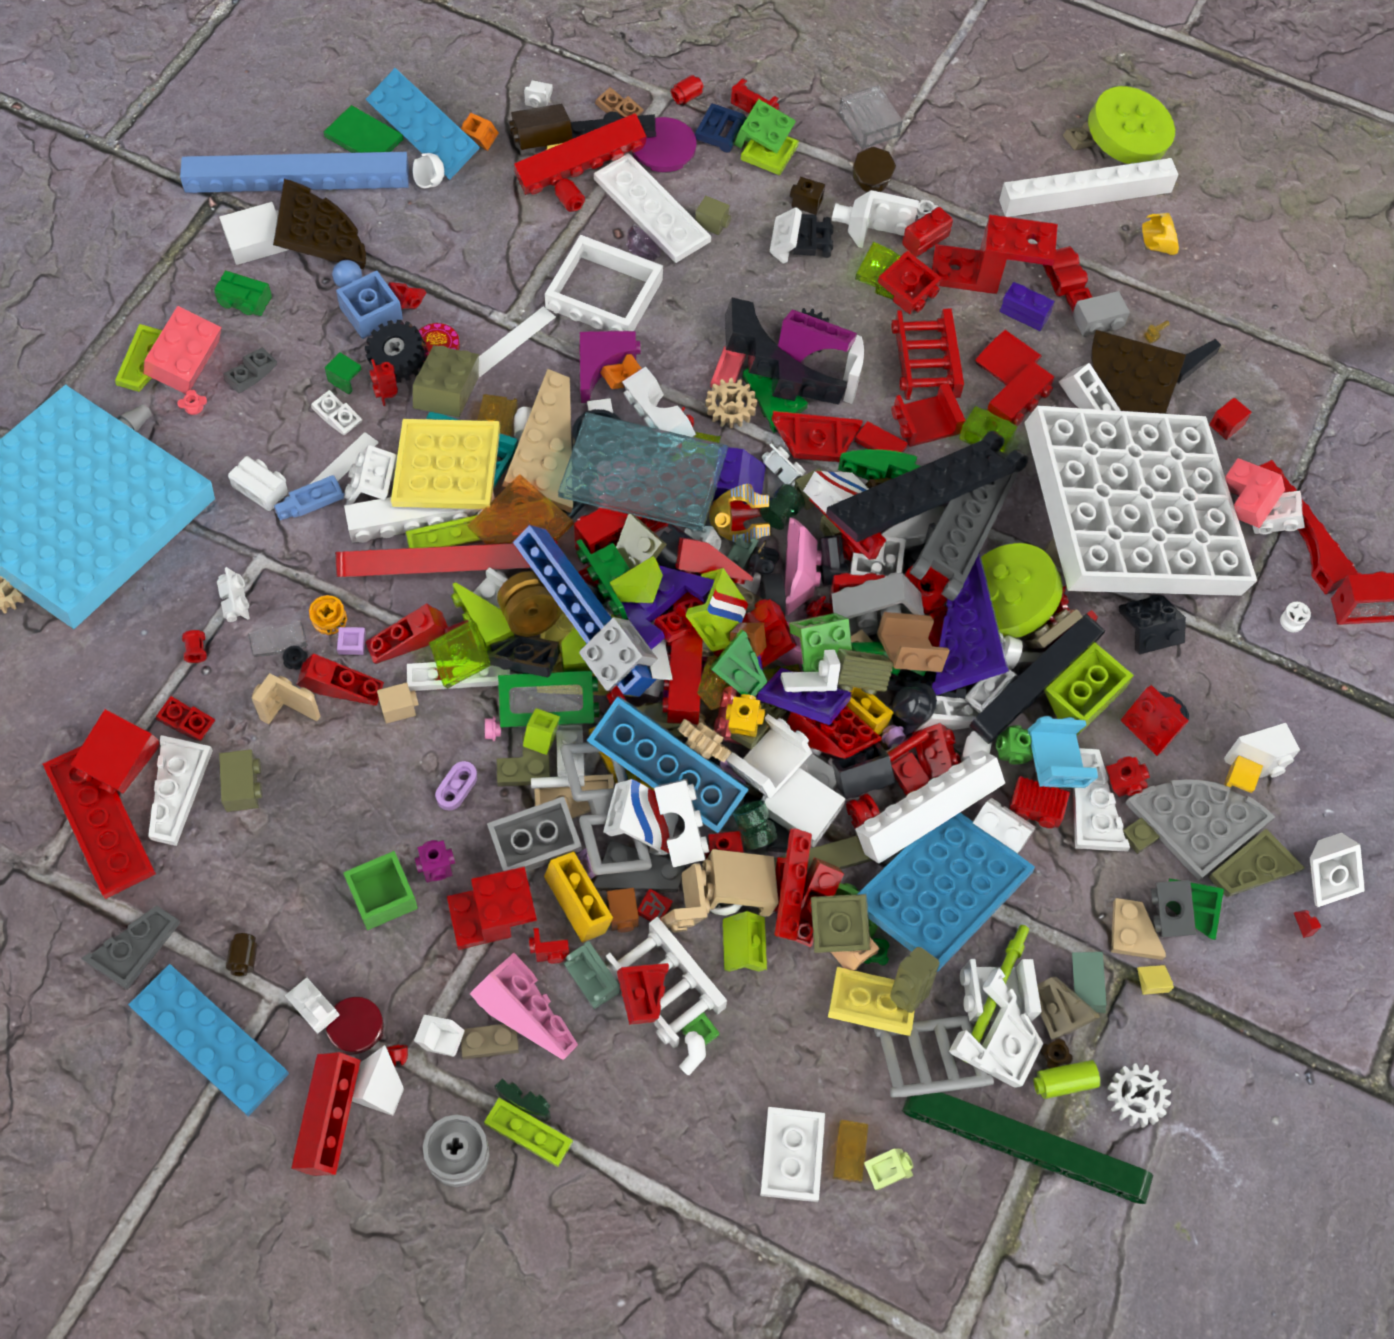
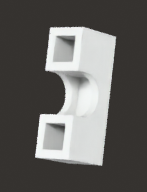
M687 779L655 786L654 789L660 814L674 812L679 814L685 822L683 833L667 840L673 867L705 860V853L709 852L706 836L701 837L699 827L703 826L700 810L695 811L692 800L697 799L694 785H688Z

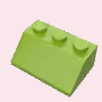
M1094 642L1044 692L1058 719L1071 717L1074 720L1086 721V726L1076 734L1078 736L1128 687L1134 675Z

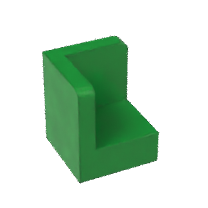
M339 352L324 367L328 382L347 394L352 392L350 381L361 371L360 364Z

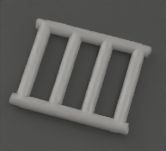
M965 1015L913 1022L912 1031L908 1039L920 1083L904 1085L891 1038V1036L903 1034L874 1028L876 1037H880L893 1086L890 1088L891 1097H908L993 1085L994 1079L992 1075H988L975 1066L973 1067L976 1076L960 1078L954 1057L949 1052L951 1046L946 1029L961 1027L962 1031L967 1030L972 1034L975 1022H969V1016ZM935 1031L948 1080H931L919 1032Z

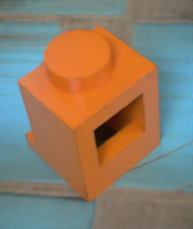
M471 112L460 128L486 151L489 150L499 134L491 121Z

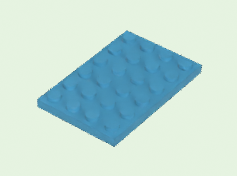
M960 812L905 847L858 894H867L868 918L911 952L916 947H921L937 958L940 962L938 972L1033 873L1035 866L973 824L972 820Z

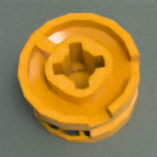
M320 596L309 607V618L312 621V625L321 634H336L339 632V629L336 627H345L347 614L342 602L335 596Z

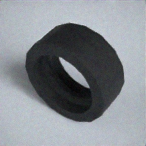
M762 574L760 578V597L763 600L771 599L780 605L785 617L786 598L782 574Z

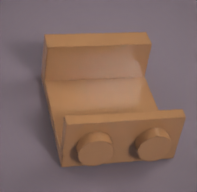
M883 613L877 635L889 659L893 662L894 668L942 672L949 649L932 647L928 640L934 623L931 616Z

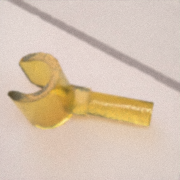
M1166 320L1158 326L1150 325L1147 329L1148 332L1144 334L1146 340L1149 343L1156 342L1161 336L1159 332L1169 326V321Z

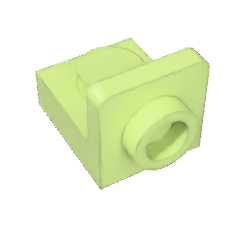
M894 1148L864 1162L875 1190H880L899 1180L913 1176L911 1171L913 1168L912 1160L908 1153L903 1152L902 1149Z

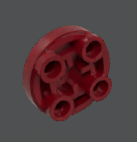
M349 997L334 1006L339 1016L326 1026V1032L331 1043L344 1054L353 1055L368 1051L381 1040L384 1022L379 1008L371 1000L363 997Z

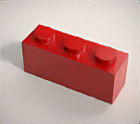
M1031 361L989 402L985 416L1006 432L1013 426L1017 427L1023 421L1028 411L1030 413L1034 411L1042 397L1045 399L1050 395L1053 390L1051 385L1055 376L1034 361Z

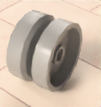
M458 1114L445 1116L435 1122L426 1133L423 1143L424 1159L434 1178L442 1184L452 1187L467 1186L478 1180L487 1169L490 1158L488 1141L481 1126L470 1117ZM460 1148L457 1151V1155L452 1154L454 1149Z

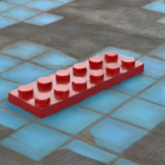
M81 746L43 763V766L101 894L107 899L156 875V872L117 790H115L114 794H111L99 787L100 781L92 778L89 782L75 774L77 769L70 764L80 750Z

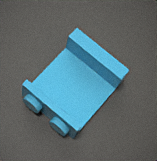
M1050 716L1038 718L1027 729L1031 737V748L1039 786L1086 788L1098 778L1096 768L1083 767L1076 734L1086 726L1085 720H1074L1071 717L1052 719Z

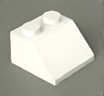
M1283 723L1239 737L1224 757V760L1232 765L1239 755L1263 765L1259 778L1268 775L1273 778L1286 771L1285 768L1294 761L1293 758L1300 749L1287 724Z

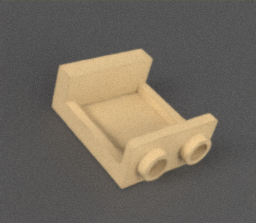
M712 849L708 858L703 860L702 870L706 874L704 895L709 900L711 910H714L718 903L758 907L759 916L769 917L778 905L774 856Z

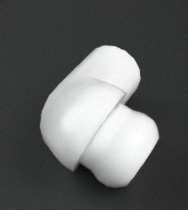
M695 1031L689 1032L685 1036L689 1055L679 1065L687 1075H690L706 1056L705 1040Z

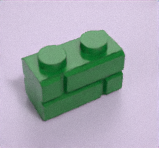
M226 270L221 277V281L214 288L217 302L222 307L227 309L231 307L236 308L246 315L262 316L272 298L268 283Z

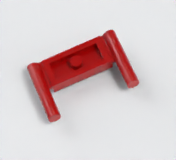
M924 729L887 752L890 756L893 775L906 796L922 788L930 781L913 753H909V750L929 738L928 733Z

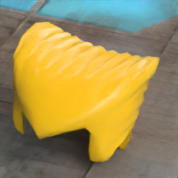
M1170 213L1148 215L1146 218H1151V220L1142 223V233L1147 249L1176 255L1179 250V244Z

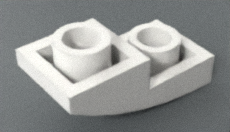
M330 390L311 404V408L324 421L343 435H346L362 422V419L347 403L343 404Z

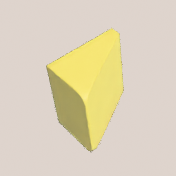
M1165 965L1137 968L1143 995L1169 993L1174 988Z

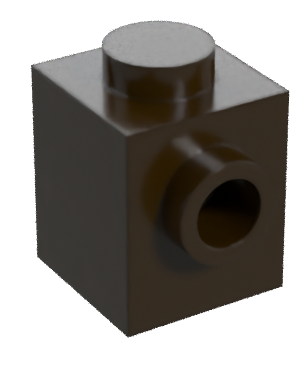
M800 176L797 185L793 184L790 191V197L793 198L792 208L797 207L799 210L817 215L824 199L826 184Z

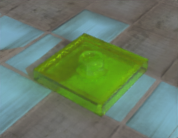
M473 620L429 642L442 684L447 689L491 666L477 623Z

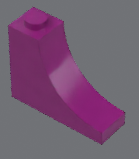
M792 309L783 320L778 346L792 358L804 364L806 356L818 350L837 349L847 352L855 342L857 333Z
M636 331L580 332L581 403L591 401L592 391L599 379L603 377L600 373L603 366L622 364L628 354H632L636 360V355L641 354L640 340H636Z

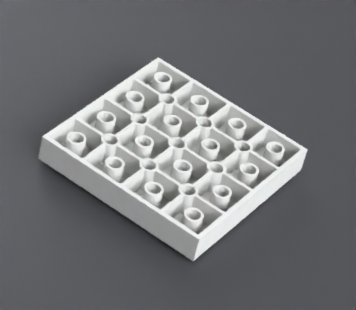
M1037 406L1024 422L1068 591L1241 596L1257 582L1206 416Z

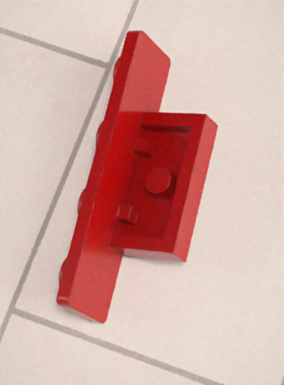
M796 828L790 829L786 858L777 857L775 874L778 905L773 911L778 913L775 936L793 941L797 940L812 838L811 833Z

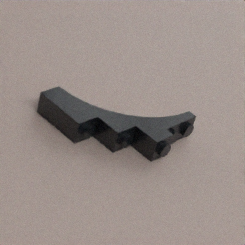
M731 297L725 313L726 350L748 355L749 373L771 378L773 397L795 401L797 396L839 405L847 388L846 381L817 372L792 358L762 328L755 313L754 302Z

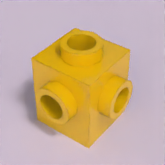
M742 694L740 697H734L733 704H728L726 711V720H730L728 727L730 733L756 737L758 724L763 725L765 709H761L760 700H756L755 696Z

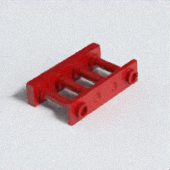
M952 308L943 309L941 318H938L937 321L903 322L902 310H897L896 319L892 320L891 330L892 334H896L902 377H900V390L904 391L905 400H910L913 388L939 387L946 383H949L955 398H961L964 379ZM937 330V332H941V337L934 340L906 341L905 331ZM940 349L944 351L943 358L909 359L908 350ZM943 368L947 370L948 375L940 378L912 379L911 369Z

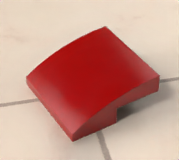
M1004 330L983 350L975 362L1007 386L1031 361L1037 363L1042 355L1007 330Z

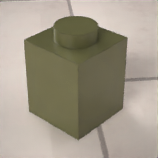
M705 196L696 210L695 220L705 230L720 235L723 228H727L731 221V216L729 215L730 205Z

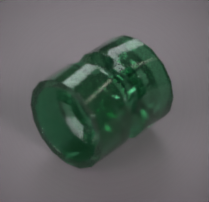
M782 484L773 493V497L769 498V507L760 508L759 511L766 523H769L771 527L777 530H782L789 523V517L796 516L805 506V501L797 489L788 484Z
M758 800L747 803L733 812L732 815L737 827L743 829L741 837L747 849L763 847L778 838L774 823L768 820L770 813L765 801Z

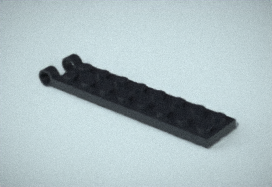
M990 431L984 436L983 440L828 506L826 515L852 539L859 542L1011 473L1020 472L1026 467L1029 458L1019 449L1013 450L1005 460L1001 458L996 452L1004 445V438L996 431Z

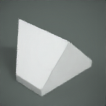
M385 1045L360 1063L352 1102L393 1116L404 1088Z

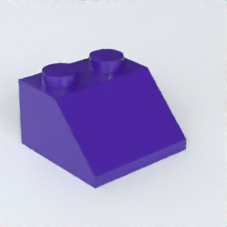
M719 446L712 502L730 489L744 484H751L754 492L762 494L766 465L744 449Z

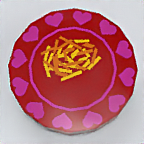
M432 323L418 330L428 348L427 355H429L433 345L445 346L455 350L460 349L457 332L447 324Z

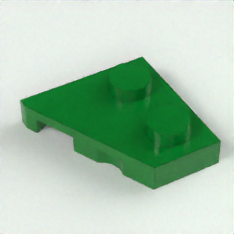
M741 629L710 669L741 695L756 696L767 683V680L758 664L757 656L749 643L747 633Z
M1169 878L1168 882H1170V881H1181V880H1175V879H1170V878ZM1191 883L1195 928L1208 938L1216 940L1224 889ZM1169 901L1166 904V907L1177 915L1180 913V906L1177 902Z

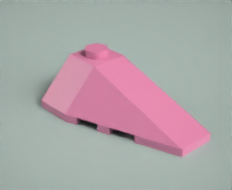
M513 953L493 970L470 995L489 1015L564 1060L578 1044L562 1018L554 1015L548 1006L551 1001L547 994L541 995L534 984L538 980L533 972Z

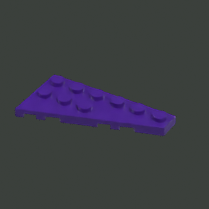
M978 554L960 593L953 601L947 600L948 612L947 616L944 617L939 647L948 648L949 654L942 672H936V680L932 685L936 695L1009 672L980 554Z

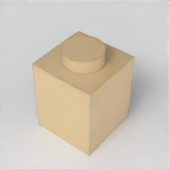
M407 682L377 690L386 724L416 716L414 706L419 705L415 690H409Z

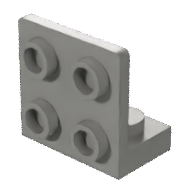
M615 617L579 652L607 691H611L637 664L652 666L658 660L629 620Z

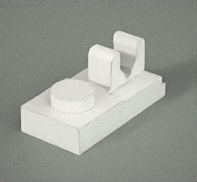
M307 977L285 995L317 1034L339 1016L336 1009Z

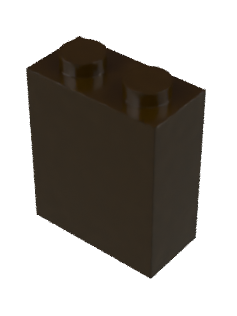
M563 104L511 112L512 120L509 121L510 133L513 134L514 142H518L521 150L560 144L573 139L571 121Z

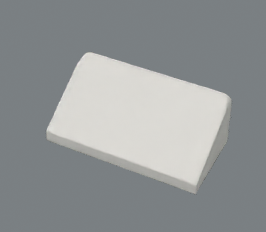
M1009 669V672L979 681L966 694L964 700L980 714L1017 679V675Z

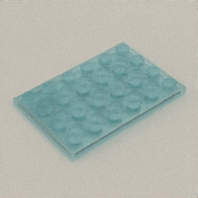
M586 412L558 490V497L627 514L631 513L635 516L703 532L727 455L728 445Z

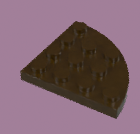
M284 178L273 245L337 263L342 260H351L357 263L360 269L364 270L366 265L364 243H361L358 236L359 231L351 219L328 198L321 199L311 193L310 188Z
M1096 330L1091 350L1092 366L1120 411L1166 414L1186 354Z

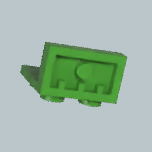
M758 99L742 125L734 145L741 149L745 142L749 143L752 139L771 151L778 153L796 121Z
M838 613L789 623L790 633L799 637L801 641L804 672H819V662L823 660L824 650H835L836 654L839 648L852 650L849 619Z

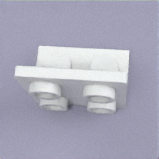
M370 445L367 446L363 453L359 452L356 463L351 465L348 475L352 479L351 484H347L344 492V498L347 499L346 505L353 504L360 492L385 500L389 490L396 454Z

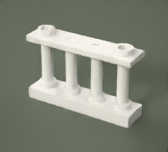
M656 917L649 923V934L645 941L618 961H616L611 953L607 954L606 965L616 980L618 979L617 971L621 967H629L655 946L663 948L667 954L665 955L666 958L659 964L668 963L669 969L678 967L684 975L680 982L664 993L660 1001L661 1010L689 988H695L701 995L699 1002L669 1025L661 1015L658 1020L653 1022L658 1028L656 1033L664 1044L670 1043L673 1048H676L679 1044V1037L676 1035L678 1031L706 1009L709 1011L713 1009L718 1015L726 1008L727 1000L663 922Z

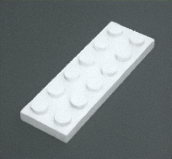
M629 153L594 173V180L675 263L711 242V235Z

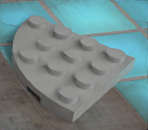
M1172 780L1170 783L1153 785L1144 789L1142 793H1136L1125 803L1139 818L1142 817L1160 836V841L1199 881L1275 818L1270 811L1249 796L1246 798L1231 791V788L1228 786L1204 780Z

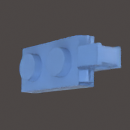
M332 475L289 492V496L284 498L283 502L274 505L275 512L279 520L292 516L293 518L300 517L344 499V493L335 476Z

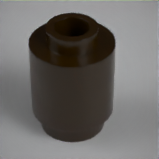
M237 933L229 942L226 969L231 971L232 975L244 977L247 976V973L254 971L258 946L255 942V936L247 933Z

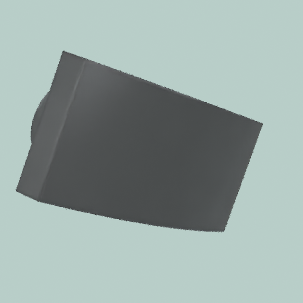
M262 347L244 356L243 364L225 372L224 380L239 394L265 377L277 365V361Z

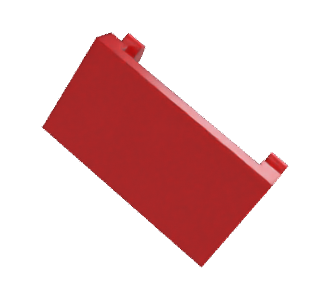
M744 78L732 87L731 104L749 114L758 99L777 110L779 109V104L776 103L779 99L778 97L773 96L769 101L754 93L744 85L747 82Z

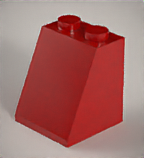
M104 709L70 765L77 769L75 774L89 782L92 778L100 781L99 787L111 794H114L115 790L124 794L161 745L160 741L153 734Z

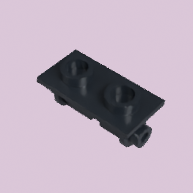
M766 540L763 541L760 547L756 546L755 552L751 556L749 568L753 569L751 575L753 578L756 572L771 574L780 558V554L776 549L765 547Z

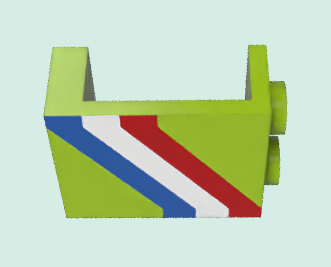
M724 568L701 575V577L715 580L706 604L688 608L686 617L711 651L725 649L731 642L730 632L739 623H742L748 607L747 601Z

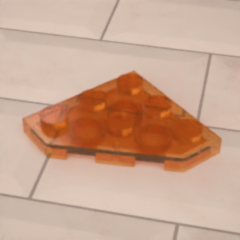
M519 474L490 503V506H487L467 526L486 545L513 543L529 525L546 529L554 541H558L574 525V522Z

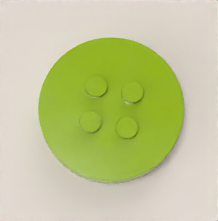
M1118 86L1104 91L1089 113V130L1095 142L1109 156L1125 164L1160 160L1175 138L1174 121L1165 106L1152 95L1137 88Z
M1013 543L997 547L981 557L999 632L1003 634V637L1007 635L1014 638L1025 636L1040 628L1050 619L1060 603L1063 584L1058 569L1045 551L1030 544Z

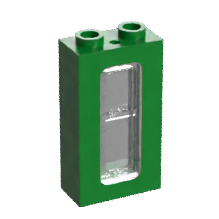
M592 671L551 673V676L548 678L533 674L498 675L500 727L527 726L535 708L560 716L558 725L595 723V718L600 717L599 702H594L593 692H598V679L596 676H593Z

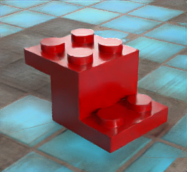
M525 866L472 878L473 890L447 896L458 950L512 938L510 927L537 921Z

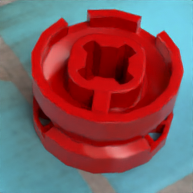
M868 793L859 796L858 800L852 799L847 801L846 810L848 815H851L853 820L851 823L855 829L863 825L866 820L880 814L875 801Z

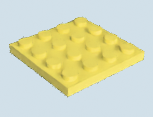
M403 419L391 496L392 507L491 509L500 435L499 421Z

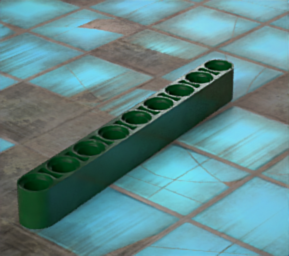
M942 1092L906 1097L902 1112L913 1119L1137 1204H1146L1153 1174L1145 1169Z

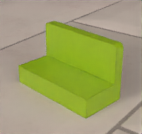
M745 911L723 919L725 971L731 972L744 967L758 972L767 970L765 917Z

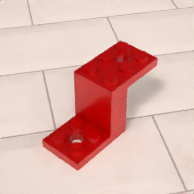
M989 214L980 250L935 244L932 270L942 278L939 286L997 294L1007 259L1053 266L1058 224ZM1033 239L1037 241V244H1031L1028 240ZM957 265L960 269L954 270L950 266Z

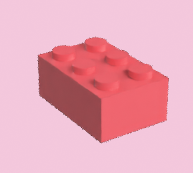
M177 306L145 358L143 374L186 394L187 391L192 389L219 343L221 327Z

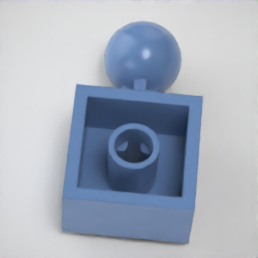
M342 260L335 265L332 277L335 284L340 287L336 290L340 309L362 339L372 335L373 329L376 331L380 330L378 327L380 324L387 326V321L392 320L393 323H396L397 320L403 319L400 301L378 271L362 277L360 267L351 260Z

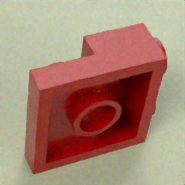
M907 250L879 276L877 282L893 294V302L910 315L913 311L919 313L925 306V300L928 297L930 299L936 297L940 291L939 284L942 278Z
M771 599L758 601L754 606L755 609L748 614L745 613L742 623H764L766 648L760 654L762 668L797 646L780 605Z

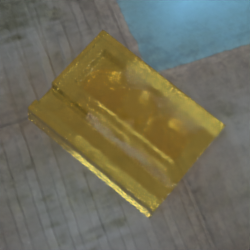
M483 394L477 421H499L500 433L511 437L518 399L509 400L507 397Z

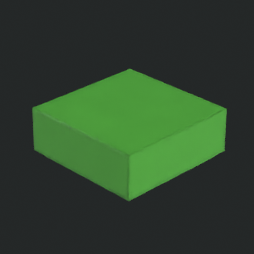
M704 1012L681 1029L684 1036L692 1031L697 1032L705 1040V1046L720 1035Z

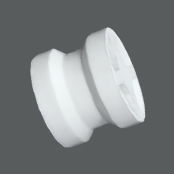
M1302 602L1290 603L1280 617L1282 627L1293 633L1301 631L1311 617L1310 609Z

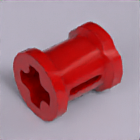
M189 630L182 634V641L185 643L184 661L200 663L207 659L203 645L206 637L203 631Z

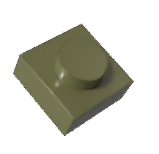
M1142 817L1123 830L1125 839H1128L1129 845L1137 854L1160 838Z

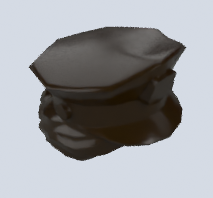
M871 146L857 153L853 165V179L866 193L870 190L882 192L888 185V182L891 181L896 164L890 152Z

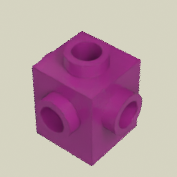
M437 840L427 841L423 846L417 847L419 857L414 859L418 873L424 872L426 883L440 881L453 876L450 865L455 864L452 848L446 849L444 840L439 842Z

